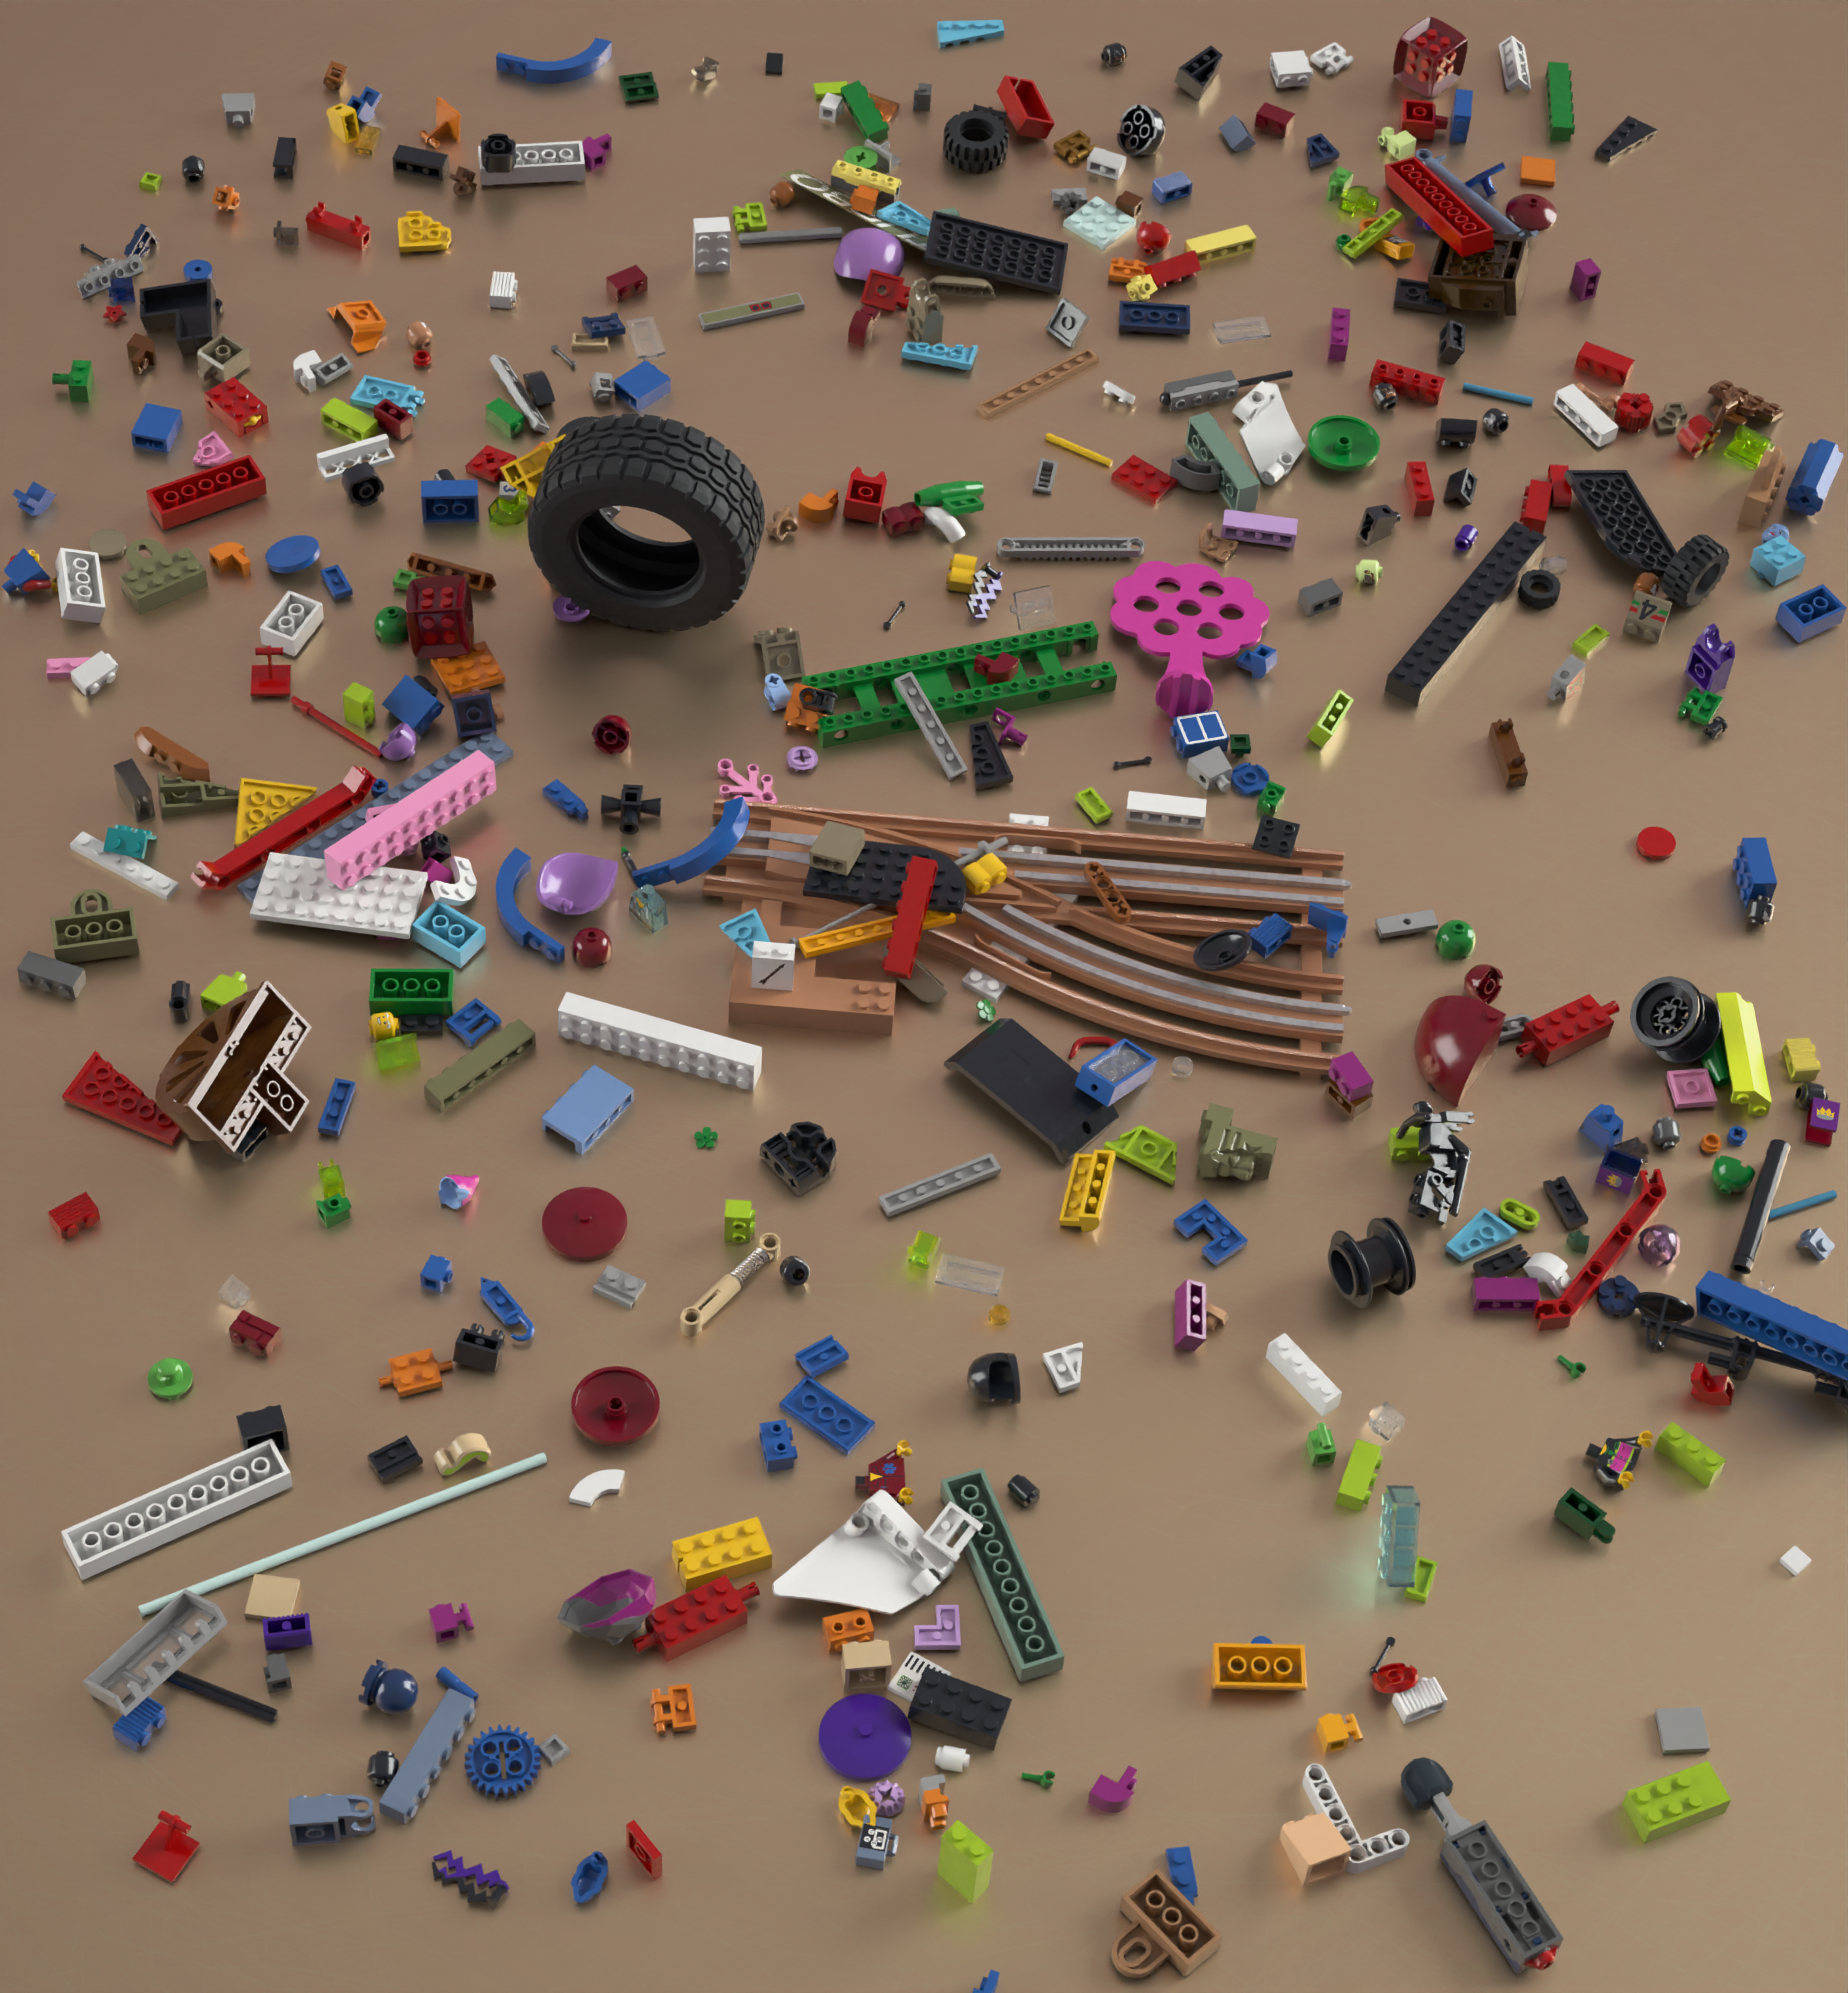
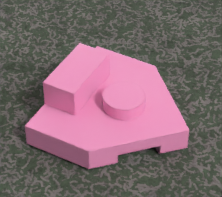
M214 431L199 440L198 450L192 462L194 466L215 467L234 458V455Z

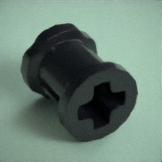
M1717 716L1713 719L1712 723L1703 726L1702 732L1708 740L1712 741L1716 739L1719 733L1725 732L1728 729V725L1722 717Z

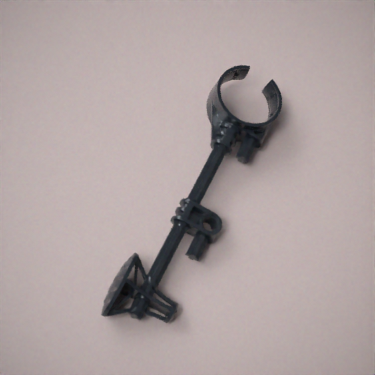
M1641 1292L1634 1296L1633 1304L1642 1314L1640 1327L1646 1329L1645 1349L1655 1354L1662 1353L1669 1336L1673 1335L1728 1350L1731 1353L1730 1357L1710 1351L1707 1364L1726 1368L1727 1374L1736 1381H1742L1748 1377L1754 1359H1761L1812 1373L1817 1380L1820 1378L1825 1382L1831 1381L1833 1384H1836L1831 1385L1816 1381L1814 1393L1834 1398V1403L1840 1404L1848 1412L1847 1380L1788 1354L1760 1347L1758 1341H1749L1748 1338L1742 1339L1737 1335L1734 1338H1727L1681 1325L1682 1323L1694 1317L1695 1310L1690 1304L1677 1297L1658 1292ZM1650 1329L1656 1332L1654 1340H1650ZM1661 1332L1666 1333L1663 1343L1658 1341Z

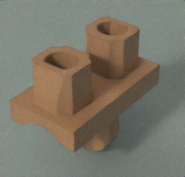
M785 506L782 511H775L773 514L774 523H768L766 526L767 534L775 536L777 542H782L788 532H794L799 527L797 518L790 513V506Z

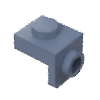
M1820 1227L1805 1230L1800 1235L1801 1239L1797 1243L1799 1248L1807 1246L1820 1261L1825 1260L1835 1247V1244Z

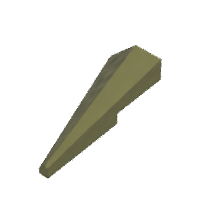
M158 773V798L161 818L238 806L239 789H227L226 785L199 780L195 782L182 780V777L178 776L176 778L164 777L162 773Z

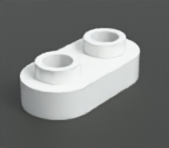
M1107 380L1103 385L1105 393L1113 397L1114 395L1119 396V401L1126 405L1129 402L1133 404L1136 398L1134 395Z

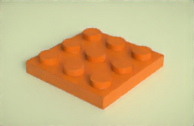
M485 641L473 644L471 652L463 656L431 658V663L450 697L451 695L471 692L472 688L478 687L480 690L506 682L504 673Z

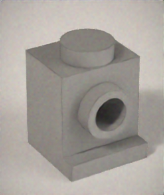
M595 372L589 383L592 387L593 398L599 399L600 402H607L611 400L615 393L612 374Z

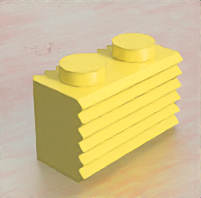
M1809 1037L1785 1039L1782 1051L1792 1082L1814 1081L1821 1070L1820 1061L1816 1060L1815 1045L1811 1044Z

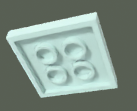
M1096 196L1064 220L1063 226L1098 248L1105 250L1136 226V220Z

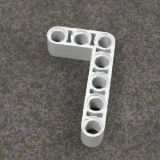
M1311 1764L1306 1768L1302 1784L1316 1813L1324 1812L1339 1833L1349 1839L1346 1842L1352 1851L1346 1871L1353 1874L1360 1873L1404 1856L1409 1844V1835L1405 1830L1397 1828L1361 1841L1323 1766ZM1313 1776V1777L1318 1778L1319 1780H1316V1781H1315V1780H1312L1310 1777ZM1324 1796L1327 1797L1329 1800H1323L1320 1797ZM1331 1816H1335V1817H1337L1339 1820L1336 1821V1820L1331 1819L1330 1817H1331ZM1393 1841H1398L1402 1845H1396L1393 1843ZM1371 1849H1378L1381 1853H1375ZM1351 1857H1357L1360 1861H1354Z

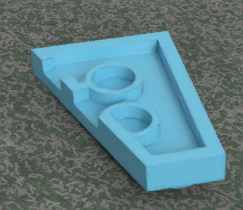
M901 201L892 203L877 211V218L925 236L929 234L931 220Z
M756 908L719 925L720 929L751 959L754 941L770 942Z

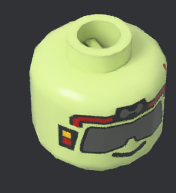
M1361 560L1359 564H1356V578L1359 579L1360 583L1376 584L1378 579L1383 576V567H1379L1377 560Z

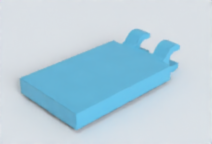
M364 375L351 395L350 403L373 409V407L386 398L412 414L414 418L418 411L414 410L417 405L422 406L425 399H422L424 392L420 390L415 391L414 386Z

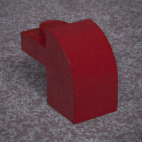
M864 305L860 311L857 310L848 331L849 343L862 348L866 346L872 337V326L880 317V310Z
M1003 651L995 661L978 653L974 659L973 671L987 677L986 684L989 685L1008 682L1018 672L1019 659Z

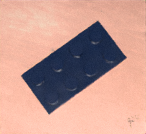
M1120 301L1119 330L1189 335L1190 305Z

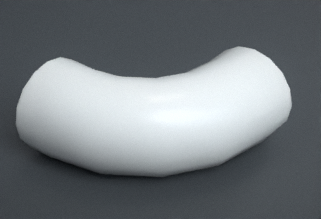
M928 507L924 511L925 522L929 525L937 526L950 543L959 540L966 534L959 522L943 508Z

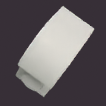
M315 350L299 355L293 363L295 382H301L303 386L307 387L309 392L316 391V379L313 370L322 364Z
M1536 1253L1523 1266L1530 1278H1537L1538 1283L1546 1282L1557 1298H1560L1572 1283V1280L1565 1272L1568 1268L1567 1264L1551 1253Z

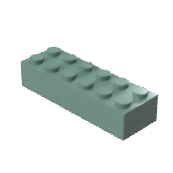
M1209 412L1189 417L1185 444L1198 461L1214 462L1221 473L1218 491L1234 511L1249 512L1255 510L1260 482L1258 478H1255L1250 467L1245 464L1241 454H1238L1233 443L1228 440L1225 432L1220 429L1216 419Z

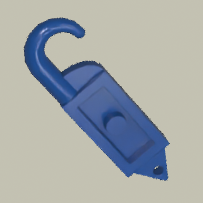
M481 1277L480 1296L504 1325L514 1326L521 1323L527 1330V1333L523 1336H517L512 1333L511 1337L519 1342L532 1338L535 1332L534 1325L524 1314L523 1309L498 1280L494 1282Z

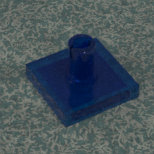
M1502 162L1465 182V184L1469 188L1481 184L1487 197H1490L1497 193L1490 180L1491 177L1506 167Z

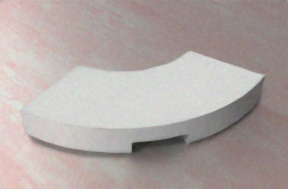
M610 1469L590 1474L575 1486L570 1494L569 1502L591 1507L593 1502L601 1495L619 1493L625 1471Z

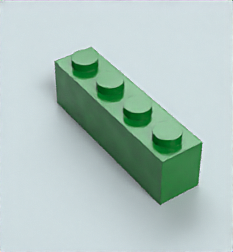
M859 80L840 87L843 102L865 139H869L874 143L888 139L889 126L886 121L882 120L880 110H876L872 97L869 98L866 87L862 86Z

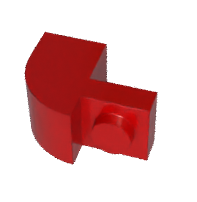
M1703 1362L1695 1363L1694 1370L1690 1375V1380L1693 1384L1691 1395L1698 1401L1712 1406H1731L1735 1387L1728 1375L1711 1376Z

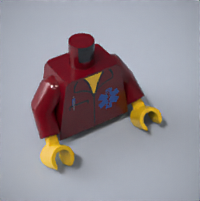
M901 1440L897 1444V1449L868 1465V1476H855V1489H868L869 1498L877 1491L884 1490L900 1506H905V1504L911 1505L913 1499L910 1496L914 1495V1492L909 1487H905L904 1458H902V1455L908 1457L912 1454V1450L907 1447L910 1443L906 1440Z

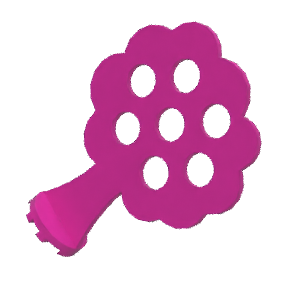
M1149 561L1139 565L1134 575L1120 579L1113 587V598L1116 604L1112 606L1110 611V621L1114 628L1125 635L1136 637L1138 645L1143 651L1159 657H1170L1167 670L1157 683L1155 694L1157 707L1159 705L1162 710L1168 713V717L1174 719V717L1203 713L1207 709L1208 711L1213 704V686L1205 675L1202 656L1210 659H1227L1236 655L1240 649L1254 646L1260 641L1262 627L1267 624L1270 612L1268 606L1263 601L1253 597L1254 589L1246 580L1237 577L1222 578L1217 571L1201 564L1187 563L1175 567L1162 561ZM1161 582H1173L1180 587V590L1176 593L1167 594L1159 591L1156 585ZM1212 585L1220 588L1223 594L1219 597H1206L1199 592V589L1203 586ZM1140 600H1149L1154 602L1158 609L1152 612H1142L1136 609L1133 604ZM1182 604H1192L1197 606L1201 612L1195 616H1186L1179 613L1176 608ZM1225 608H1234L1241 611L1243 617L1238 620H1228L1223 618L1219 611ZM1159 623H1170L1177 627L1178 632L1172 635H1163L1156 632L1154 626ZM1202 627H1213L1218 629L1222 635L1216 639H1206L1201 637L1197 630Z

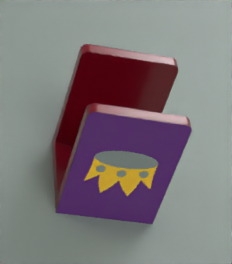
M1813 1098L1807 1115L1805 1142L1831 1146L1833 1133L1837 1131L1840 1103Z

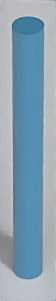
M1464 383L1462 389L1530 405L1533 404L1534 400L1532 397Z
M1831 1190L1770 1211L1768 1220L1837 1197V1193L1835 1190Z

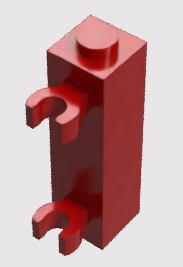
M318 202V207H313V210L307 214L308 231L361 251L371 241L370 227L362 224V217L355 215V221L326 211V205L322 202Z

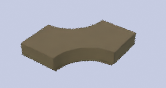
M1683 402L1665 403V412L1653 418L1657 434L1675 433L1676 423L1686 419L1688 415Z

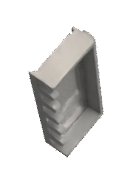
M185 1589L92 1672L83 1683L92 1698H97L114 1707L126 1717L225 1627L228 1622L217 1604Z

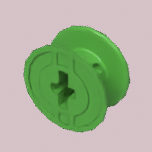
M855 146L845 152V162L877 172L875 164L877 163L878 156L873 149L865 146Z

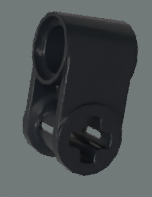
M812 688L801 690L799 699L804 709L824 715L834 714L833 706L838 698L837 694ZM806 696H812L813 700L810 702L804 701V698Z

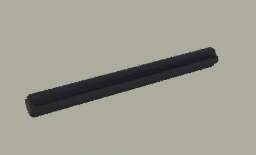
M154 1662L152 1667L158 1670L163 1664ZM176 1670L166 1679L168 1682L269 1722H275L278 1716V1710L179 1670Z

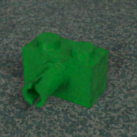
M73 360L69 374L53 373V385H68L70 400L73 402H89L94 378L92 362Z

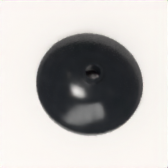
M1239 929L1217 932L1207 937L1197 946L1193 954L1194 962L1198 968L1209 972L1230 969L1242 962L1252 948L1251 937L1247 932Z

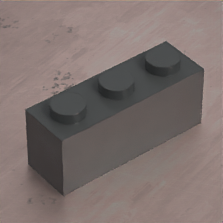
M31 951L27 952L17 968L20 982L39 987L44 991L57 993L62 997L76 999L87 982L84 968Z

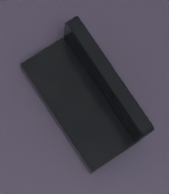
M1468 468L1449 476L1444 495L1446 502L1458 498L1465 507L1472 504L1478 479Z

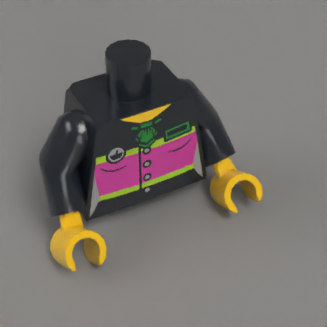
M1646 1430L1636 1437L1607 1438L1603 1448L1590 1443L1585 1455L1596 1459L1593 1472L1597 1474L1605 1486H1616L1620 1490L1628 1489L1630 1487L1629 1482L1635 1481L1632 1471L1640 1456L1641 1446L1643 1444L1645 1448H1650L1652 1446L1650 1439L1654 1437L1650 1431Z

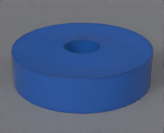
M192 260L183 269L184 277L188 282L211 279L213 276L212 266L205 260Z

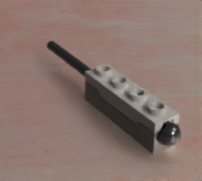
M1232 370L1165 383L1164 392L1160 395L1159 400L1162 405L1169 406L1170 411L1235 398L1237 397L1238 389L1241 387L1259 384L1262 381L1270 382L1293 377V372L1289 370L1239 381L1236 380Z

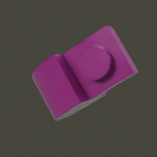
M608 133L594 140L589 136L582 143L585 165L591 171L606 164L605 153L612 150V137Z
M1129 1765L1118 1783L1101 1774L1089 1793L1088 1803L1108 1813H1117L1127 1809L1132 1803L1134 1794L1132 1791L1138 1782L1135 1779L1137 1769Z

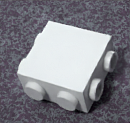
M1304 50L1271 53L1270 69L1277 88L1310 85L1313 69L1309 66V58L1306 57Z

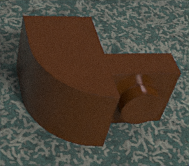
M134 333L127 343L128 358H131L133 373L140 375L147 368L148 364L155 366L156 352L154 342L150 338Z

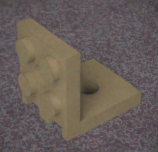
M791 627L777 628V632L762 630L758 631V635H753L754 643L761 644L766 676L774 673L780 675L782 680L805 676L799 631L792 630ZM781 655L788 657V663L785 666L779 664L778 660Z

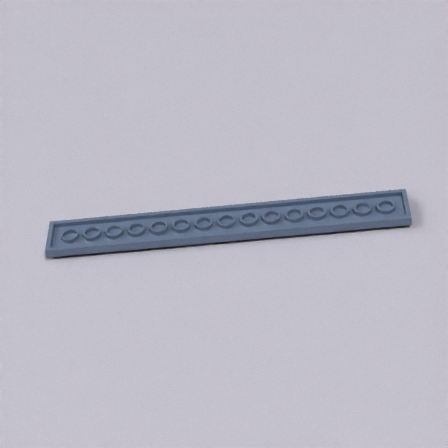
M493 732L478 734L294 849L288 855L325 859V849L366 823L365 816L368 808L398 803L477 750H480L494 761L495 767L513 756V750ZM264 869L237 885L238 891L252 905Z

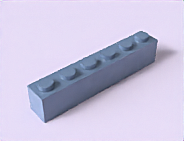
M449 1688L380 1799L379 1809L381 1814L403 1824L407 1822L409 1817L412 1818L415 1815L419 1800L426 1797L430 1788L429 1784L432 1779L438 1777L444 1759H449L453 1751L452 1746L455 1741H459L462 1738L466 1723L473 1720L476 1713L474 1699Z

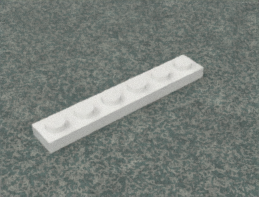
M83 831L70 843L71 849L166 901L179 889L178 882L132 857L103 851L105 843Z

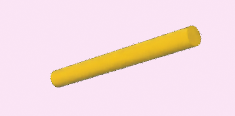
M1047 433L1045 440L1109 467L1113 463V460L1050 433Z

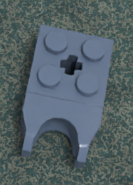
M322 1794L316 1797L301 1795L289 1798V1826L292 1845L341 1843V1838L369 1833L375 1828L373 1800L366 1796L351 1794ZM361 1802L369 1805L367 1811L358 1810L355 1807ZM366 1818L371 1820L370 1825L367 1827H360L357 1824V1821Z

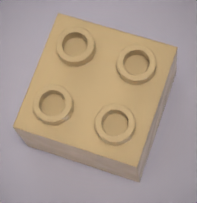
M872 1640L864 1643L854 1641L842 1644L841 1672L844 1691L888 1687L892 1667L889 1641Z

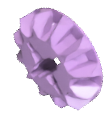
M797 746L792 748L787 754V763H789L790 768H795L796 772L803 770L805 773L807 769L812 770L813 766H817V753L809 747ZM800 756H802L805 762H801V760H799Z
M888 1780L881 1783L877 1781L873 1787H870L868 1796L877 1807L876 1814L880 1816H893L901 1811L905 1803L903 1789L897 1783H891ZM891 1792V1801L887 1799L882 1803V1795H887V1793Z

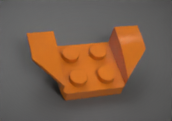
M371 300L339 303L336 307L327 308L333 319L345 318L354 333L351 344L357 353L369 352L375 349L385 329L386 321Z

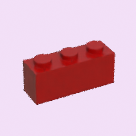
M1195 250L1143 267L1145 275H1151L1157 289L1167 286L1166 282L1171 281L1172 284L1182 281V276L1186 275V278L1196 276V272L1202 270Z
M1586 341L1578 353L1575 367L1624 386L1632 373L1635 360Z
M1407 462L1404 478L1413 516H1432L1435 499L1426 462Z
M1531 479L1530 486H1526L1524 497H1527V499L1524 498L1522 509L1525 511H1521L1519 522H1523L1522 525L1528 527L1529 531L1534 530L1541 534L1544 533L1553 483Z

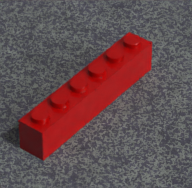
M912 856L911 862L907 863V880L903 881L901 886L902 900L899 899L897 902L896 911H898L897 919H893L891 928L893 935L892 938H888L887 942L888 955L887 957L884 956L882 968H884L886 976L910 980L938 869L936 860Z

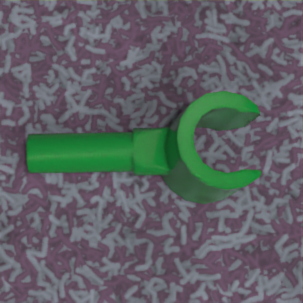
M1559 1355L1557 1358L1571 1369L1570 1373L1574 1378H1578L1586 1370V1366L1581 1362L1573 1364L1562 1355Z
M1050 1770L1045 1771L1043 1775L1022 1773L1021 1778L1040 1782L1042 1787L1050 1788L1054 1782L1048 1781L1046 1778L1054 1779L1055 1773Z

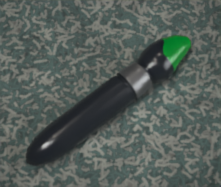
M622 847L621 856L632 875V871L638 869L631 858L630 852L625 847Z

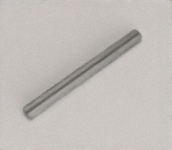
M841 227L740 233L739 242L746 244L841 238L842 229Z

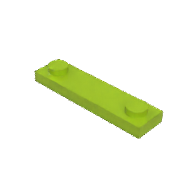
M1391 208L1342 247L1343 253L1354 259L1402 222L1405 219L1404 214Z

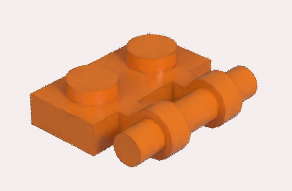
M1119 257V259L1112 258L1108 280L1130 283L1131 278L1137 275H1145L1143 267H1146V262H1140L1137 259L1134 261L1125 260L1123 257Z
M691 1683L668 1686V1695H661L660 1689H653L651 1691L652 1698L650 1702L655 1714L653 1724L657 1729V1734H665L667 1724H672L673 1732L696 1729ZM670 1705L671 1713L664 1714L663 1707Z

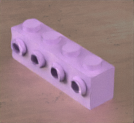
M1225 509L1221 537L1294 548L1298 519Z

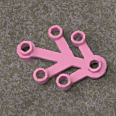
M722 759L718 762L719 774L724 777L729 776L741 785L729 786L724 784L720 786L721 797L727 798L731 794H752L755 797L743 796L744 800L748 802L777 804V798L771 792L773 777L771 775L765 774L761 777L763 792L757 788L758 765H748L747 774L749 775V781H747L733 770V762L731 760ZM737 795L734 799L742 797V795Z

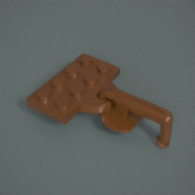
M1727 380L1710 386L1708 391L1709 394L1723 400V405H1715L1711 409L1716 414L1714 422L1710 427V431L1713 433L1720 432L1723 419L1737 425H1744L1747 423V419L1743 415L1757 416L1772 423L1781 418L1784 410L1780 409L1779 405L1768 403L1761 396H1753L1749 394L1748 390L1733 386L1732 382Z

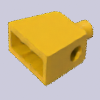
M340 103L327 110L326 115L329 117L331 130L346 145L361 138L357 114L354 108Z

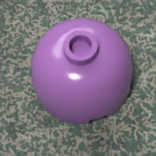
M401 723L388 735L387 741H383L378 748V751L390 760L400 761L405 757L409 759L416 752L414 747L417 743V737L408 724Z

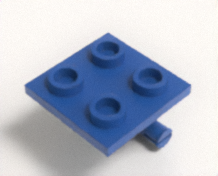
M1311 902L1307 924L1327 932V956L1334 958L1341 938L1345 939L1348 916L1341 911L1326 908L1323 904Z

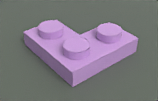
M936 1605V1625H914L915 1650H960L959 1605Z

